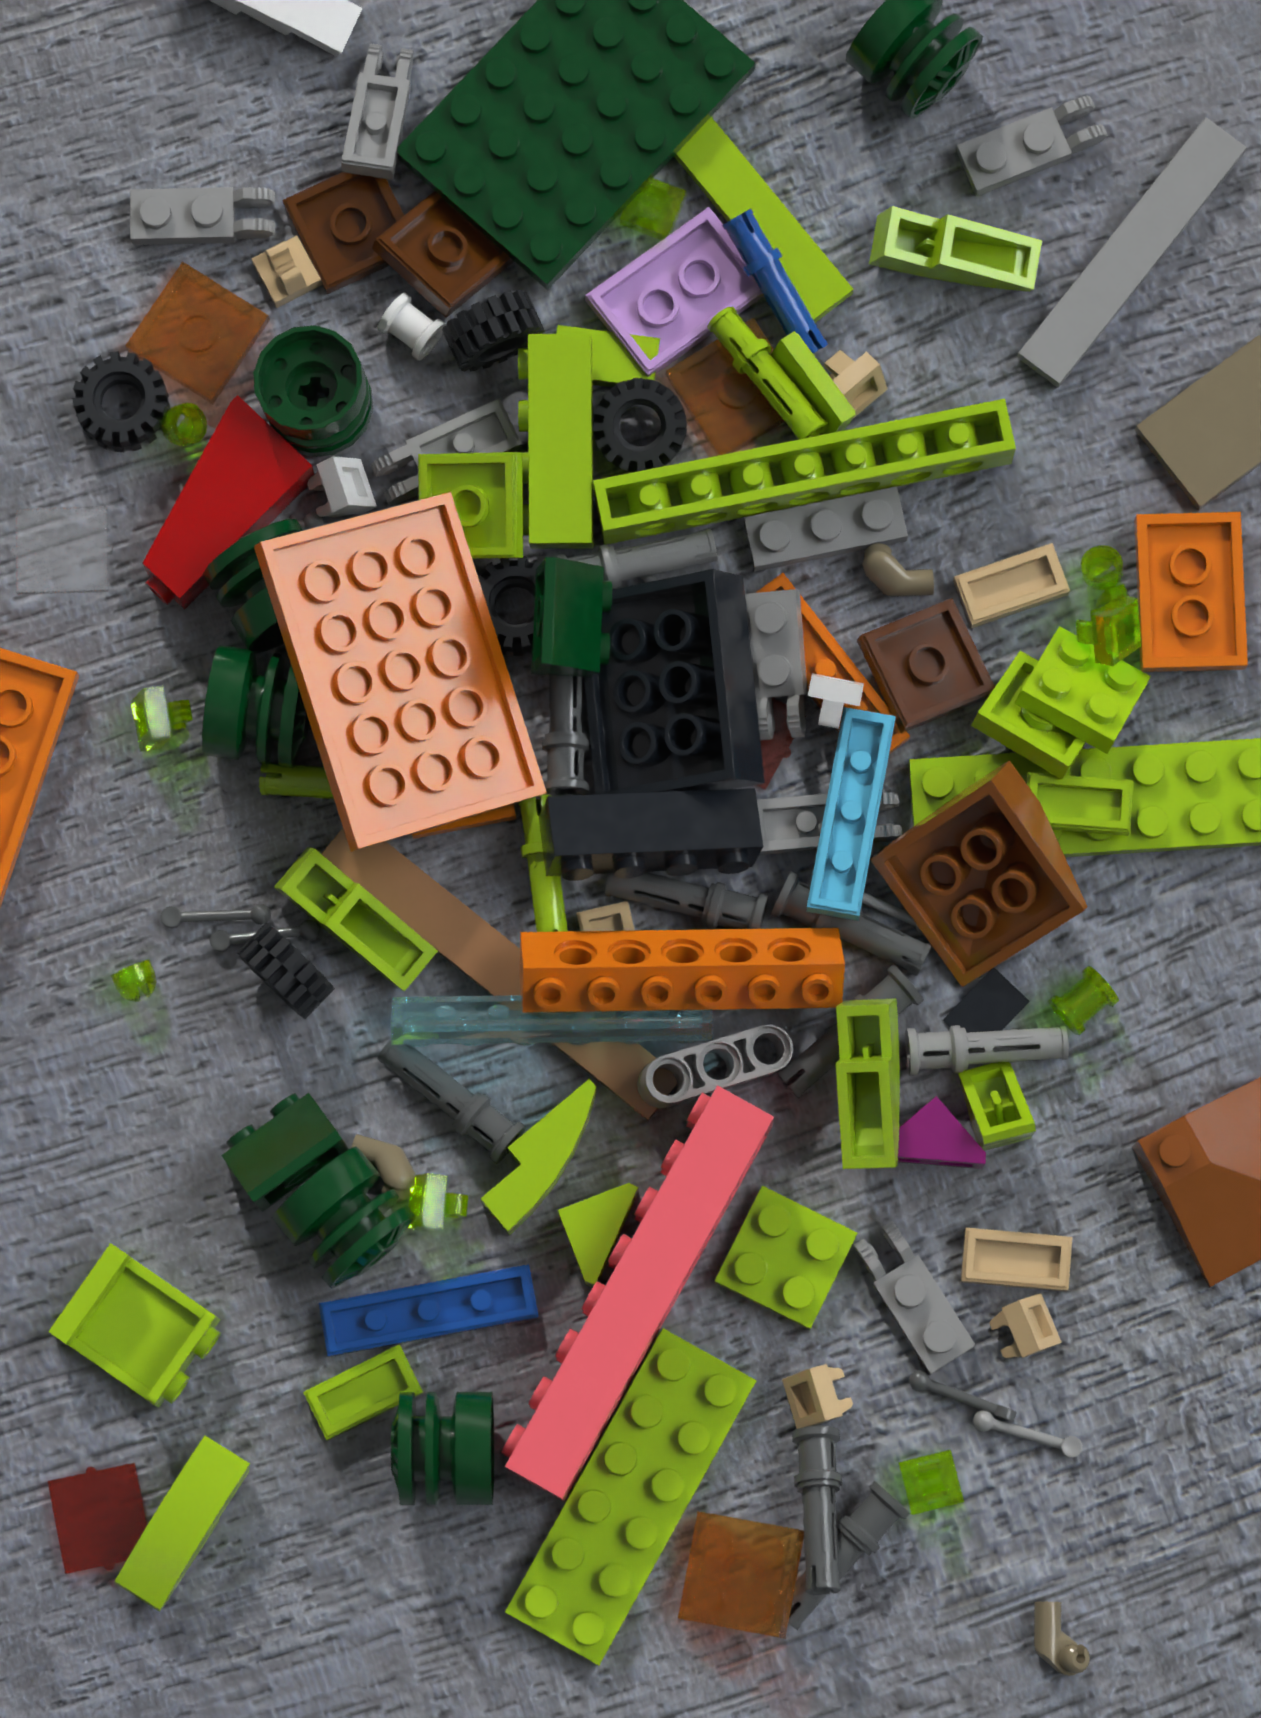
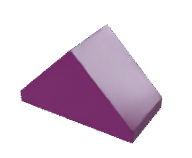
M937 1096L899 1127L898 1163L982 1169L986 1164V1152Z

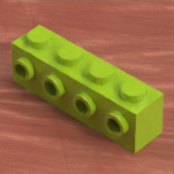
M591 333L528 334V348H518L519 380H528V400L518 401L519 432H528V452H521L523 454V484H529V504H523V536H529L531 549H593V371Z

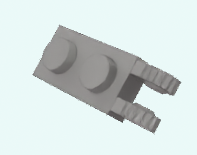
M370 43L363 73L359 72L342 155V172L393 180L397 161V149L401 141L410 95L413 50L401 48L400 54L397 57L395 78L379 75V70L383 63L382 45Z
M1088 95L1062 104L1055 110L1052 107L958 144L956 152L975 195L980 196L1070 160L1072 154L1085 150L1106 139L1108 135L1103 124L1089 126L1074 133L1067 139L1060 127L1075 119L1082 118L1094 110L1095 106L1091 97Z
M233 187L130 189V240L135 245L235 243V239L272 237L275 235L274 221L264 218H249L235 221V208H263L274 205L275 191L265 187H243L234 190Z
M496 399L406 440L405 446L383 455L371 463L370 466L374 475L380 477L393 473L406 466L412 460L418 469V454L516 452L522 449V443L501 400ZM418 475L396 483L390 489H387L384 492V496L388 504H399L419 495Z
M799 590L745 594L760 740H770L774 735L775 720L772 698L788 696L787 726L791 737H804L806 732L804 695H808Z
M828 793L758 799L757 805L763 840V848L759 855L817 850ZM882 793L879 811H886L899 806L897 793ZM891 823L877 825L873 843L896 840L902 835L901 826Z
M891 1221L884 1225L882 1230L884 1231V1238L887 1243L895 1250L903 1264L886 1274L878 1260L879 1257L876 1251L864 1238L855 1243L854 1247L875 1281L872 1284L921 1363L929 1375H931L976 1345L920 1256H914L907 1241L897 1226Z

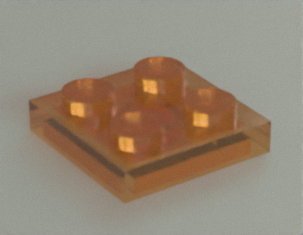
M697 1511L678 1619L786 1639L804 1531Z

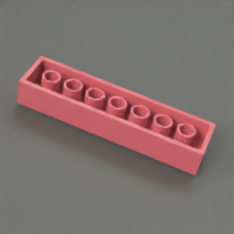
M718 1085L711 1097L701 1093L687 1118L688 1124L686 1127L692 1129L685 1144L678 1140L674 1141L660 1167L662 1168L660 1173L666 1176L659 1191L652 1187L648 1188L634 1214L636 1215L634 1220L640 1222V1225L632 1238L625 1234L621 1236L608 1260L609 1267L614 1269L606 1286L596 1281L586 1298L581 1310H583L582 1313L588 1316L582 1329L578 1333L570 1328L555 1355L556 1361L562 1363L553 1381L544 1376L533 1393L528 1405H530L531 1409L535 1410V1413L526 1428L517 1424L501 1452L509 1458L505 1465L508 1471L565 1502L771 1131L774 1116Z

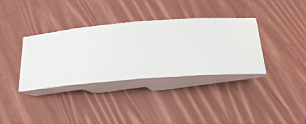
M210 0L235 15L242 11L284 35L292 32L334 56L342 53L362 10L361 7L348 0Z

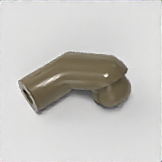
M884 543L872 544L865 550L862 563L865 575L883 594L891 597L934 595L933 569L905 570L891 554L892 549Z
M356 1134L351 1148L357 1146L370 1163L377 1167L382 1180L385 1182L382 1187V1193L393 1189L399 1196L396 1202L406 1200L410 1196L411 1188L415 1186L416 1174L402 1148L391 1143Z
M1035 1601L1034 1647L1036 1653L1058 1673L1072 1676L1086 1670L1090 1662V1654L1087 1648L1082 1644L1078 1645L1061 1630V1602Z

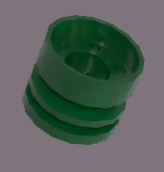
M885 0L861 28L846 53L845 61L870 83H876L892 71L894 72L886 89L885 96L894 102L905 96L901 104V110L910 118H916L923 114L935 102L941 100L953 89L967 71L970 61L982 43L983 36L973 27H968L960 32L964 19L958 14L954 13L936 26L934 25L942 8L943 0Z
M317 325L293 327L275 336L260 352L253 372L255 395L270 426L300 454L310 457L335 455L352 446L366 431L373 412L372 389L352 344L336 331ZM323 392L326 398H319L317 406H310L308 401H314L317 393Z
M285 519L244 536L219 554L203 573L212 590H219L216 597L222 607H234L245 603L235 612L231 622L246 648L254 650L255 653L274 649L284 644V640L254 546L262 541L303 531L296 519Z
M219 646L212 662L205 699L202 727L203 754L239 760L245 749L247 739L255 738L258 762L267 764L271 758L276 741L279 742V765L293 768L296 764L300 748L307 737L310 722L292 665L289 670L288 679H284L283 655L274 653L268 664L265 676L257 675V661L254 650Z
M357 1146L348 1149L320 1169L287 1198L272 1216L274 1222L295 1246L309 1241L317 1235L322 1240L308 1259V1262L314 1269L333 1257L337 1258L322 1276V1279L331 1289L341 1285L350 1278L362 1275L376 1265L399 1243L398 1240L403 1232L416 1219V1216L407 1205L388 1217L384 1216L399 1198L393 1189L370 1200L366 1193L375 1184L380 1173Z
M400 1392L399 1405L391 1426V1472L398 1489L400 1505L415 1504L416 1481H425L427 1505L437 1504L441 1481H452L454 1498L457 1505H493V1392H457L454 1399L452 1416H441L436 1392H427L425 1416H416L414 1392Z

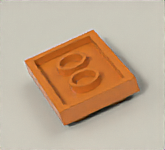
M1241 512L1136 514L1134 525L1141 671L1245 670L1248 666Z

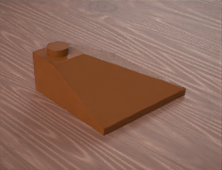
M1010 760L966 788L870 858V861L961 987H964L1063 925L1087 908V904L1041 803Z
M1261 1077L1139 1139L1132 1146L1133 1151L1209 1288L1261 1260Z

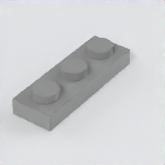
M897 486L744 517V526L754 572L865 550L868 546L875 543L889 545L904 542L908 539Z

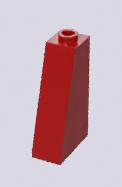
M238 395L228 405L142 562L147 574L150 576L145 584L166 605L174 599L185 610L209 586L203 576L207 566L239 539L268 526L308 486L309 479L315 475L313 466Z

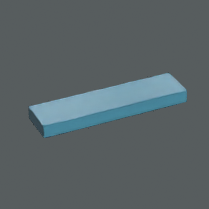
M846 707L843 709L806 912L859 921L896 716Z

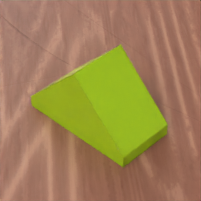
M994 1062L958 1073L976 1142L984 1151L1031 1139L1036 1132L1035 1122L1010 1062Z
M626 1183L558 1210L584 1282L591 1288H593L596 1281L599 1282L639 1192L638 1187L631 1183Z

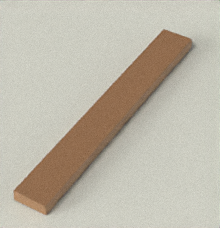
M342 828L321 853L352 881L359 883L438 950L440 955L643 1118L649 1121L659 1109L643 1101L637 1088L639 1073L646 1065L656 1060V1057L598 1011L522 1013L519 977L520 948L389 843L383 842L351 852L344 829ZM664 1068L656 1069L654 1072L653 1085L656 1090L661 1094L670 1095L677 1086L674 1074Z

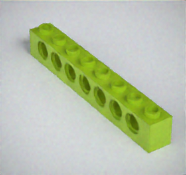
M1000 399L593 480L594 499L603 542L606 545L1012 464L1016 445L1006 400Z

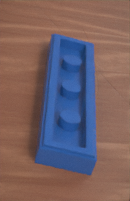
M529 1264L318 1303L328 1357L539 1318Z

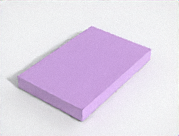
M710 207L585 295L587 304L609 332L614 333L647 377L655 371L657 374L710 336L713 332L708 330L707 325L717 313L733 306L739 315L764 297L752 275L748 277L745 275L742 268L746 264L726 229L724 230L723 224ZM630 334L660 338L658 355L650 360Z

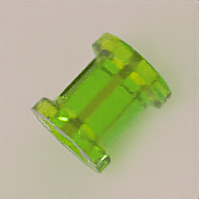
M1089 965L1082 970L1083 977L1060 997L1054 995L1048 1000L1053 1011L1076 1035L1085 1031L1084 1024L1106 1005L1113 1007L1119 1002L1118 996L1108 982Z

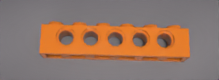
M839 928L520 932L519 977L522 1013L836 1008L837 1005L843 1002L845 961Z

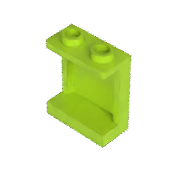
M110 1243L48 1332L138 1393L145 1400L160 1408L164 1400L172 1404L182 1393L190 1380V1377L184 1372L194 1357L197 1355L204 1359L214 1347L221 1335V1332L215 1329L221 1319Z

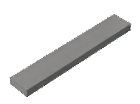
M1205 117L1018 352L1017 358L1059 388L1244 155L1247 147Z

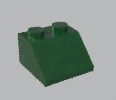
M545 557L537 567L535 573L531 674L594 678L600 672V665H608L610 634L601 633L602 612L610 613L612 581L603 580V566L557 557Z
M296 1093L291 1094L270 1110L274 1117L257 1130L252 1124L248 1125L226 1142L230 1149L221 1156L262 1212L348 1150L342 1137L309 1093L302 1098H299Z

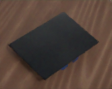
M994 967L951 1010L943 1021L949 1027L960 1025V1028L966 1029V1033L1002 1031L1030 1001Z

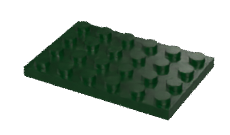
M537 0L398 146L397 158L544 288L549 290L755 71L756 63L684 0Z

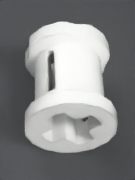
M402 293L387 308L381 317L377 330L383 335L393 334L412 349V356L420 361L438 343L443 335L442 329L446 326V323L441 319L435 321L430 319L411 304V296L407 293Z

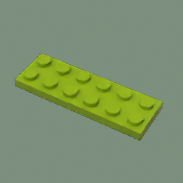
M663 1328L505 1613L600 1666L757 1380Z

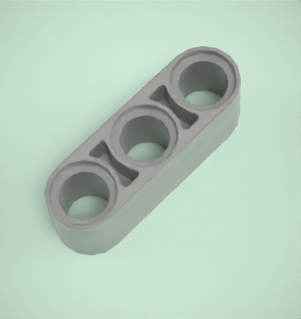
M770 1024L661 1056L646 1065L639 1073L637 1080L638 1093L648 1105L656 1108H666L699 1098L701 1093L706 1095L713 1094L717 1085L723 1089H729L767 1077L784 1068L791 1060L793 1053L792 1040L781 1027ZM757 1038H765L773 1043L776 1049V1058L773 1064L761 1063L755 1057L753 1045ZM707 1053L718 1054L724 1059L727 1071L722 1080L712 1079L706 1074L703 1068V1060ZM664 1068L674 1074L677 1087L673 1095L661 1094L654 1087L653 1075L656 1069Z

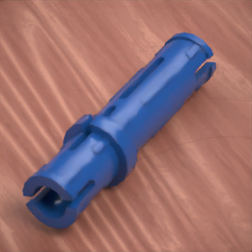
M752 209L723 224L724 230L726 229L746 264L742 268L747 277L752 275L786 336L795 331L812 353L827 346V340L822 336L779 260L783 255L778 247L773 250L754 217Z

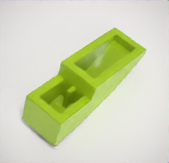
M891 206L877 215L869 264L936 280L1030 292L1035 287L1042 240L949 214L938 219Z
M307 847L274 886L276 890L312 920L316 921L323 929L404 992L438 952V950L359 883L352 881L315 848Z
M897 998L844 1000L836 1006L840 1060L835 1063L842 1168H895L898 1164L900 1113Z
M590 1079L508 1147L509 1154L519 1166L480 1198L485 1208L509 1236L536 1211L556 1186L573 1158L587 1127L597 1094L596 1086Z
M204 1435L118 1574L115 1584L160 1612L219 1523L220 1516L247 1477L250 1463Z

